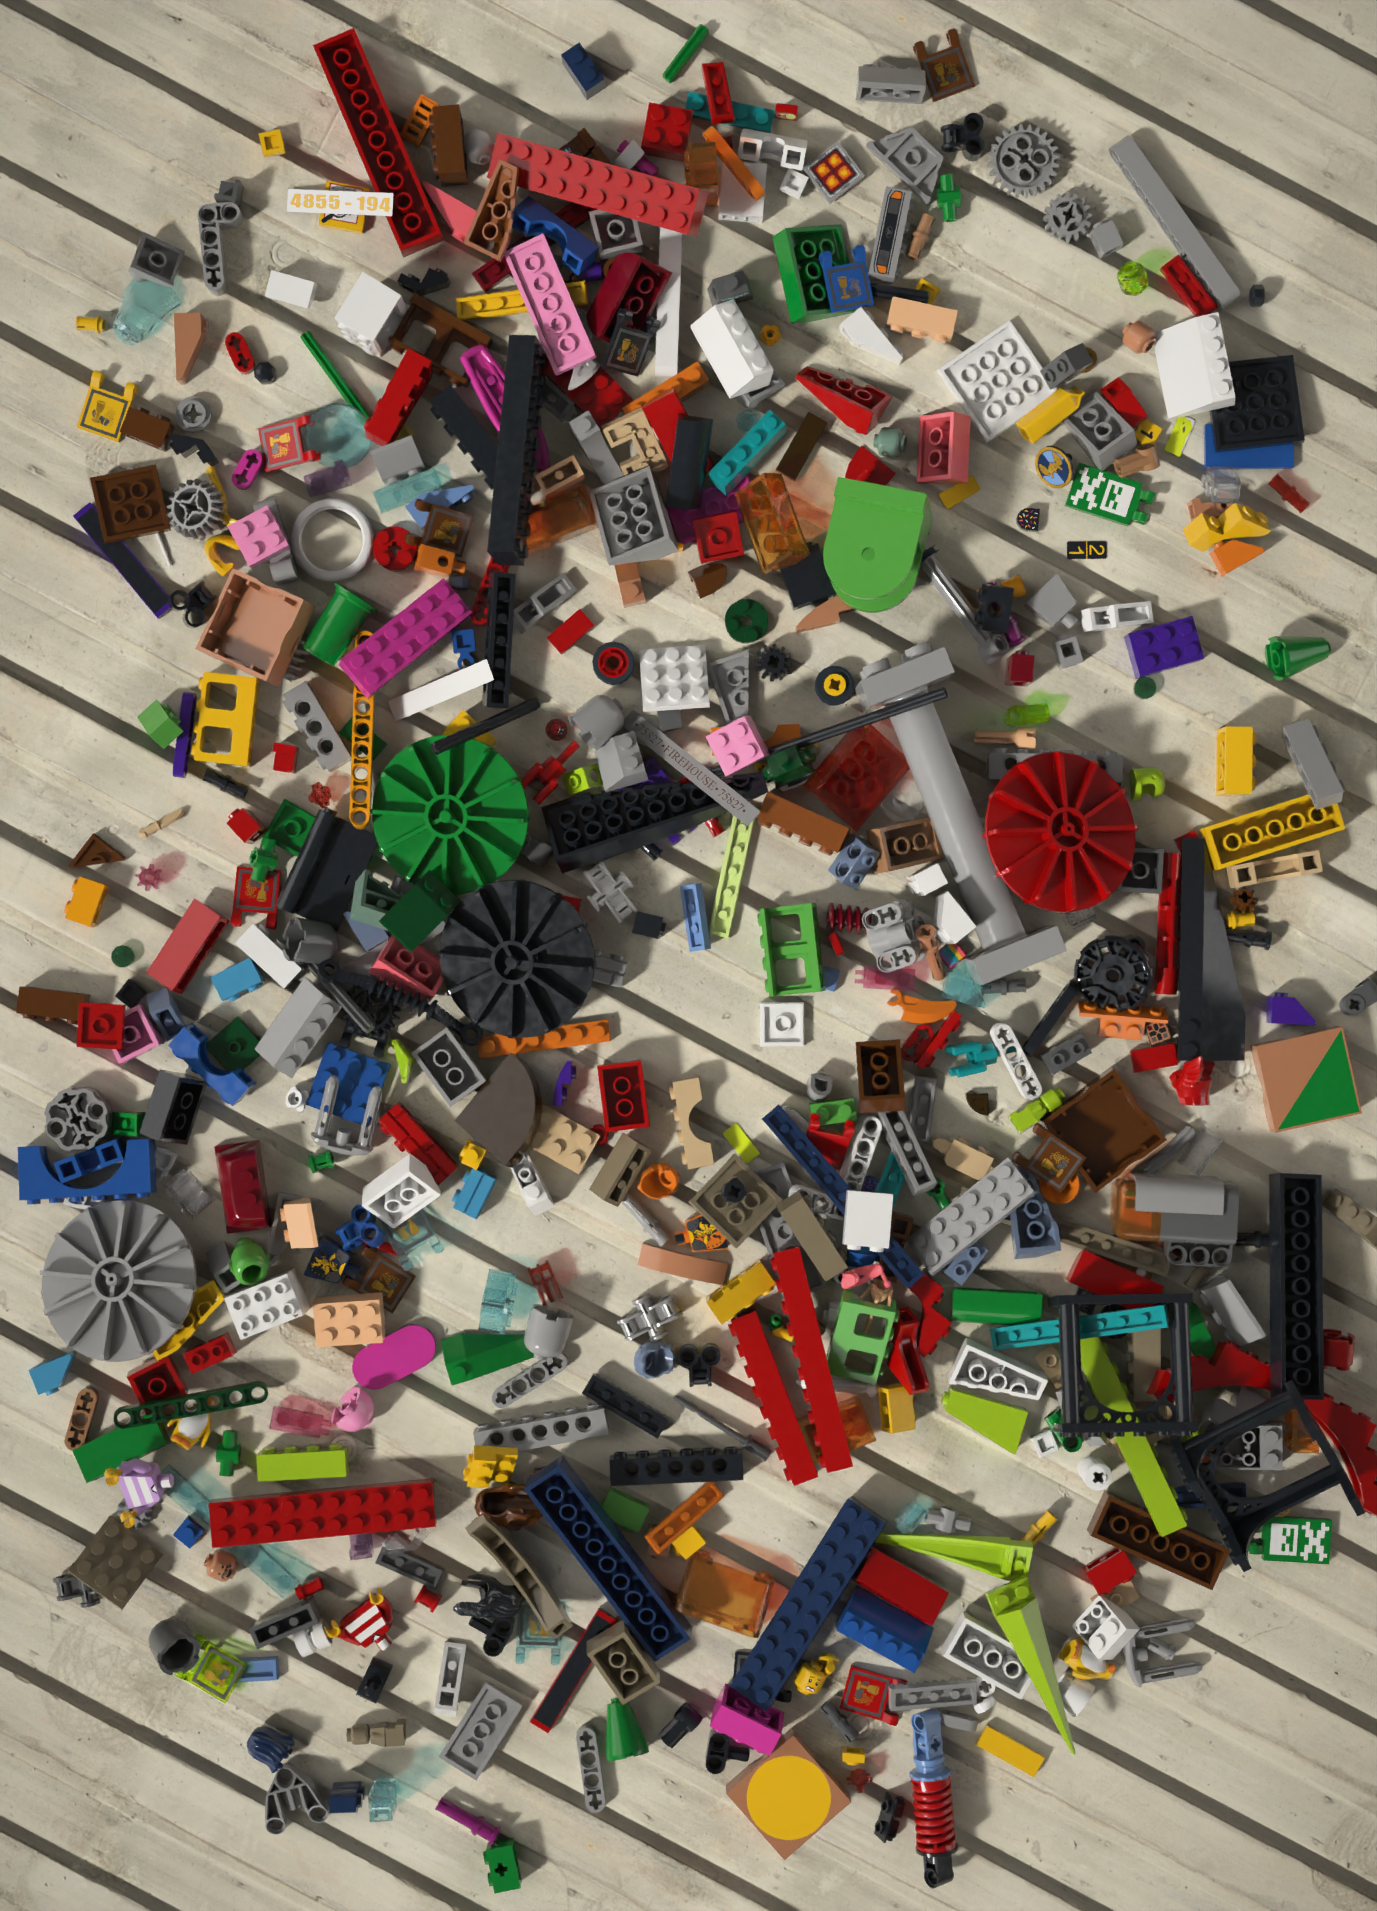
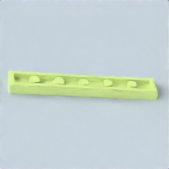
M733 815L708 929L710 935L728 939L730 937L755 819L747 826Z

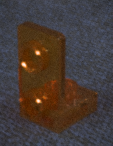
M1294 1408L1286 1412L1285 1422L1288 1424V1433H1285V1446H1288L1292 1453L1319 1454V1445L1311 1437H1299L1298 1440L1297 1409Z

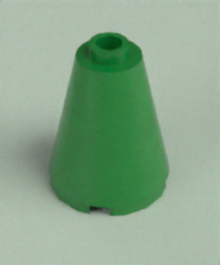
M1274 636L1268 639L1270 644H1267L1265 647V658L1268 669H1273L1275 673L1272 675L1273 678L1279 681L1285 680L1327 659L1331 652L1329 642L1322 637Z
M618 1697L612 1698L611 1703L607 1704V1761L626 1759V1757H635L649 1753V1746L630 1702L622 1704Z

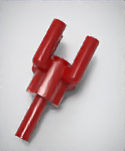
M575 741L556 759L550 755L542 764L539 762L535 763L521 778L524 789L535 778L544 785L533 797V800L538 805L558 787V779L566 771L562 765L580 747Z

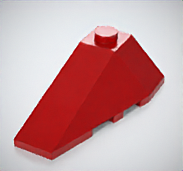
M806 366L796 375V379L845 425L860 434L867 435L876 427L892 399L891 395L874 386L867 384L865 388L853 384L851 379L846 378V381L834 378L832 373Z

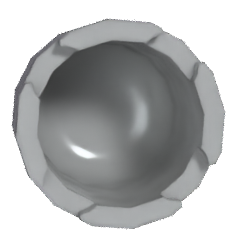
M597 695L569 715L568 720L572 727L576 724L581 732L578 734L580 738L591 749L594 748L597 751L623 727L624 715L621 712L623 706L616 698L612 700L608 696Z
M533 1304L526 1326L524 1344L530 1352L534 1353V1357L537 1359L546 1360L547 1357H556L565 1348L573 1324V1315L562 1309H558L557 1312L548 1310V1305Z

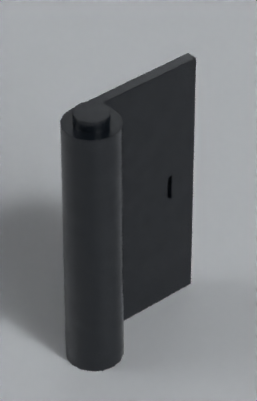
M325 807L324 810L319 809L275 906L309 920L328 923L337 933L344 918L343 913L347 911L353 899L355 882L363 871L367 869L378 842L375 834L365 829H356L352 823L336 816L337 811Z

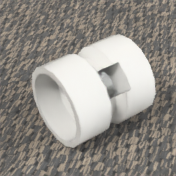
M323 1618L320 1619L318 1624L293 1634L295 1645L302 1657L315 1653L316 1648L323 1650L333 1645V1638H330L325 1630L326 1627L329 1629V1626Z

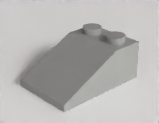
M1095 389L1081 399L1079 408L1062 421L1087 456L1101 471L1115 462L1116 458L1123 456L1137 446L1134 429Z

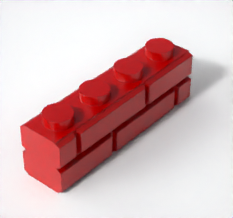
M400 1101L378 1120L381 1123L379 1128L387 1136L391 1134L396 1139L394 1144L400 1151L404 1152L406 1150L427 1166L437 1185H440L459 1167Z

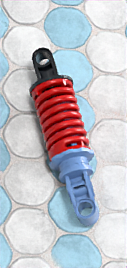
M930 1708L914 1714L911 1718L916 1768L909 1772V1776L911 1777L913 1789L914 1821L917 1824L915 1826V1831L917 1832L916 1853L923 1856L924 1879L926 1884L934 1889L953 1880L954 1872L951 1855L958 1850V1845L956 1843L954 1812L952 1810L950 1776L952 1773L951 1769L943 1766L945 1755L942 1748L941 1717L936 1709Z

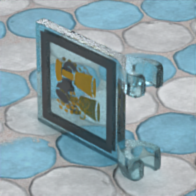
M423 1209L394 1229L381 1219H377L405 1271H409L414 1267L407 1253L428 1241L435 1253L438 1254L444 1251V1247Z
M521 1602L517 1616L515 1662L517 1664L524 1663L525 1648H552L551 1664L559 1665L561 1635L555 1639L546 1633L528 1602Z

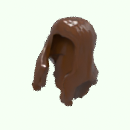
M509 1482L498 1487L486 1488L480 1491L475 1499L474 1508L478 1517L484 1514L498 1526L513 1531H519L524 1526H532V1524L537 1523L544 1516L525 1492V1484Z

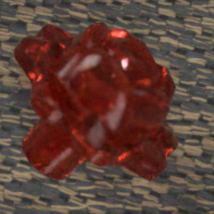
M320 782L313 784L309 801L319 805L321 808L329 806V800L332 797L330 789L323 786Z
M858 1768L851 1771L850 1776L846 1777V1781H848L849 1785L856 1787L857 1793H864L865 1786L872 1782L873 1778L865 1769Z

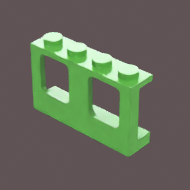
M816 903L760 909L757 918L759 926H762L760 945L762 949L764 948L765 953L762 964L763 969L767 971L765 990L769 992V997L826 991ZM789 914L799 915L801 939L774 942L772 939L771 918L773 916ZM802 958L805 964L806 982L799 985L779 986L776 975V961Z
M844 1289L826 1354L830 1374L876 1385L878 1376L882 1377L884 1371L882 1360L888 1357L889 1346H887V1342L893 1339V1322L897 1323L899 1317V1310L896 1309V1300L892 1299L890 1306L854 1299L852 1298L853 1291ZM864 1313L886 1318L882 1337L855 1332L854 1328L858 1315ZM853 1349L876 1354L872 1373L846 1368L844 1365L848 1351Z

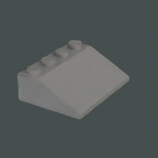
M650 466L589 491L607 561L610 566L657 560L679 551L659 479Z

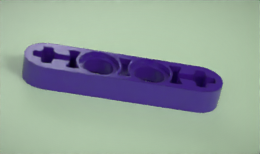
M184 691L182 695L179 716L181 722L179 726L183 732L176 739L173 777L186 778L197 701L196 693Z

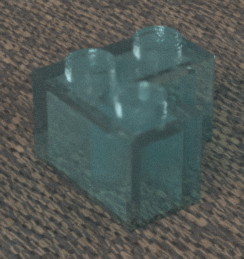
M489 1269L481 1304L479 1331L505 1335L506 1326L511 1327L515 1302L511 1300V1297L516 1296L518 1283L514 1282L516 1273Z

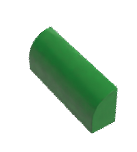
M952 1287L950 1321L995 1325L1041 1321L1043 1294L1038 1291Z
M153 1413L148 1416H146L145 1414L141 1417L144 1419H148L153 1415ZM159 1422L127 1429L117 1428L72 1451L86 1483L105 1476V1471L108 1468L117 1470V1467L123 1461H130L134 1458L140 1459L172 1442L164 1424Z

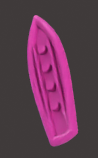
M480 344L464 352L460 360L487 415L499 433L505 370L484 344ZM542 428L537 431L539 450L535 451L538 473L550 468L549 450Z

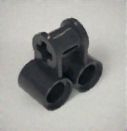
M970 113L965 117L963 125L948 124L942 126V151H963V156L966 160L977 161L981 157L985 146L984 140L979 136L984 124L981 115ZM971 122L975 123L978 126V129L971 130L968 128L967 124ZM972 144L976 145L979 148V151L972 152L969 150L968 146Z
M203 580L190 590L188 594L185 591L176 590L168 597V605L173 611H185L183 622L188 628H197L203 624L205 614L202 610L217 598L216 594L213 595L207 589ZM175 595H181L184 598V605L182 607H178L173 603ZM190 612H196L199 615V622L197 624H193L188 620Z
M684 1344L679 1349L678 1358L680 1363L689 1367L690 1387L707 1384L708 1387L712 1386L710 1366L716 1365L721 1356L720 1349L716 1344H705L701 1352H698L697 1348L692 1344ZM712 1349L717 1355L714 1359L710 1360L704 1356V1353ZM691 1350L695 1356L692 1360H685L682 1357L683 1352Z

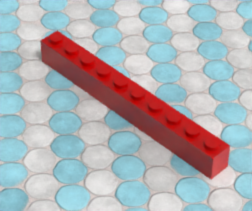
M800 1247L774 1252V1257L770 1258L773 1271L778 1270L779 1279L776 1280L778 1293L783 1292L785 1301L781 1302L784 1315L788 1314L790 1323H787L786 1326L789 1337L794 1336L795 1345H791L794 1358H799L801 1364L800 1367H797L799 1379L805 1381L806 1388L802 1389L805 1402L810 1401L812 1409L808 1411L810 1424H815L817 1432L813 1433L816 1446H821L822 1454L818 1455L821 1469L826 1468L827 1473L853 1467Z

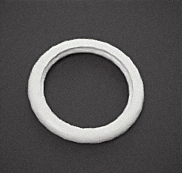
M327 498L312 503L298 515L292 527L290 545L296 562L307 574L322 581L338 582L351 578L365 567L372 554L374 534L367 516L357 506L345 500ZM328 509L340 510L351 515L357 521L363 535V545L357 559L350 566L337 571H327L313 565L304 554L301 544L302 532L308 520L320 511Z

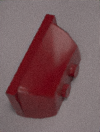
M626 252L617 255L586 316L592 333L599 339L609 343L617 323V312L620 308L627 309L633 313V318L627 327L643 331L645 320L648 316H651L672 272L635 253Z
M260 1140L214 1146L227 1234L271 1228L272 1223Z

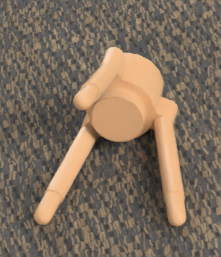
M882 1279L871 1280L867 1289L859 1297V1300H863L870 1293L873 1303L878 1304L887 1298V1306H890L894 1289L892 1287L886 1288ZM868 1315L863 1330L864 1334L868 1332L873 1315Z

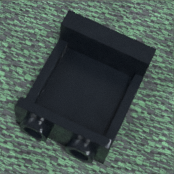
M812 542L802 544L799 546L800 549L794 552L791 549L782 551L775 560L785 583L793 611L831 598L836 594L826 572L818 543L812 544Z

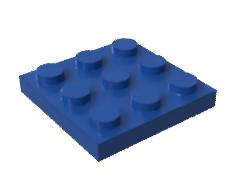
M328 1042L305 1105L320 1110L326 1081L330 1076L335 1075L339 1080V1088L332 1115L362 1125L369 1093L375 1086H379L382 1090L391 1064ZM326 1105L324 1112L328 1113V1105ZM371 1116L368 1118L367 1127H369Z

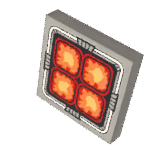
M838 140L802 169L829 205L865 176Z

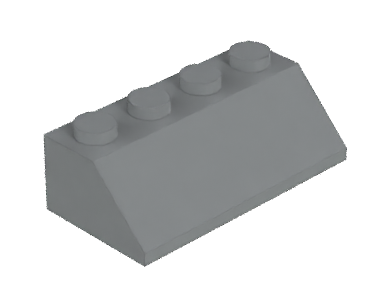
M304 977L258 1042L255 1050L274 1068L293 1078L342 1006L328 991Z

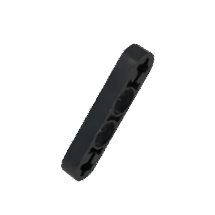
M1069 981L1022 1046L1025 1055L1031 1057L1078 992L1079 987Z

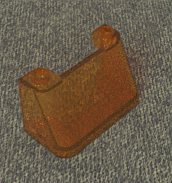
M698 1549L689 1557L675 1597V1609L685 1615L752 1638H758L774 1588L775 1578H772L773 1575L765 1571L752 1575L714 1562L709 1552Z

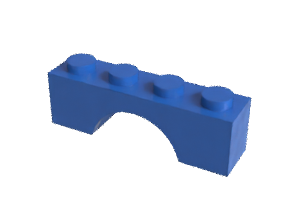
M528 196L514 208L512 227L526 238L544 234L545 237L555 241L563 253L561 264L579 276L594 263L599 247L539 202Z
M193 1023L184 1026L168 1045L172 1049L173 1054L183 1059L192 1072L199 1074L208 1087L215 1089L224 1102L232 1106L240 1102L256 1082L242 1068L224 1071L214 1066L209 1060L206 1051L208 1037Z

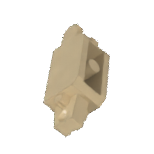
M938 1136L932 1139L931 1145L934 1149L944 1154L942 1158L946 1165L976 1180L982 1179L999 1165L993 1161L994 1158L989 1156L990 1151L980 1146L977 1149L969 1146L971 1142L960 1136L957 1140L951 1138L950 1141Z

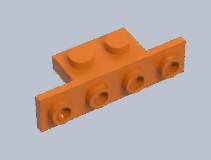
M1091 1000L1078 1001L1079 1016L1100 1018L1097 1030L1098 1037L1142 1040L1146 1022L1168 1024L1166 1008L1159 1006H1137L1132 1010L1125 1009L1122 1012H1117L1116 1004H1113L1115 1008H1111V1004L1107 1003L1104 1007L1106 1010L1098 1007L1096 1002L1092 1005L1090 1003L1092 1002Z

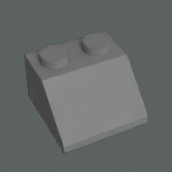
M412 435L370 451L384 484L394 485L399 483L402 477L407 475L410 477L417 476L425 469Z
M634 731L612 737L600 749L594 751L605 792L648 780Z

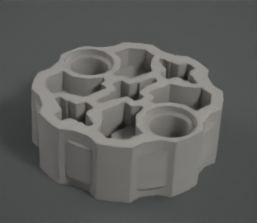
M91 1087L64 1089L58 1092L57 1096L46 1106L44 1112L46 1116L45 1131L48 1137L52 1138L64 1150L86 1151L98 1146L105 1136L109 1135L112 1129V1107L109 1101L99 1094L98 1090ZM70 1095H76L71 1102H64ZM97 1104L103 1107L104 1111L101 1116H98L94 1111ZM81 1115L82 1120H80V1122H76L75 1118ZM56 1122L62 1124L63 1130L61 1133H57L54 1130ZM86 1136H94L89 1142L81 1143Z

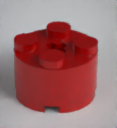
M1323 1329L1324 1369H1327V1366L1336 1367V1369L1341 1371L1350 1370V1366L1353 1364L1354 1335L1348 1333L1347 1337L1341 1335L1342 1331Z

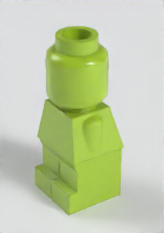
M1060 1088L1055 1090L1049 1089L1038 1100L1026 1105L1019 1113L1014 1111L1008 1118L1018 1133L1022 1134L1038 1123L1047 1111L1052 1112L1060 1107L1066 1097Z

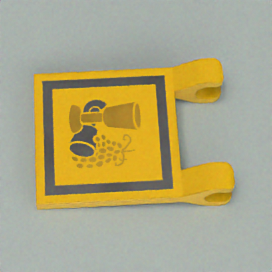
M94 370L77 428L120 442L122 436L120 429L128 408L131 407L138 391V386L128 382L125 386L124 397L100 389L105 374Z

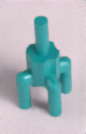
M967 1041L945 1046L947 1055L953 1054L956 1056L966 1053L968 1062L965 1065L949 1068L951 1077L958 1076L960 1078L985 1072L987 1065L997 1063V1056H1000L992 1042L982 1044L981 1042ZM1014 1046L1009 1047L1006 1054L1016 1052V1048Z

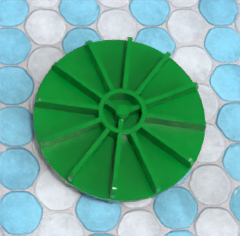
M437 735L412 743L389 762L382 771L375 788L370 814H372L374 833L380 847V853H383L386 860L405 878V881L415 884L430 870L454 895L466 894L497 881L517 860L528 832L530 821L528 802L521 778L518 777L513 767L496 749L481 741L471 739L436 755L431 749V744L449 736Z

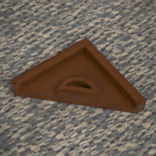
M93 833L69 866L74 868L125 861L127 857Z

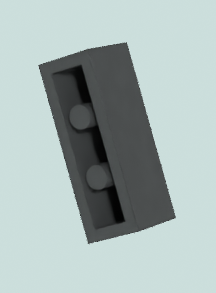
M314 1596L307 1600L252 1622L249 1632L256 1648L259 1649L318 1624L322 1615Z

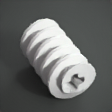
M1088 1456L1082 1458L1079 1462L1078 1473L1088 1487L1093 1490H1103L1111 1484L1112 1472L1101 1458Z

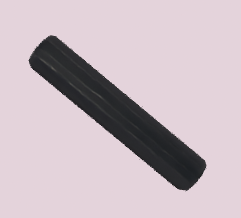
M870 283L872 296L892 299L894 296L921 303H928L929 300L928 291Z

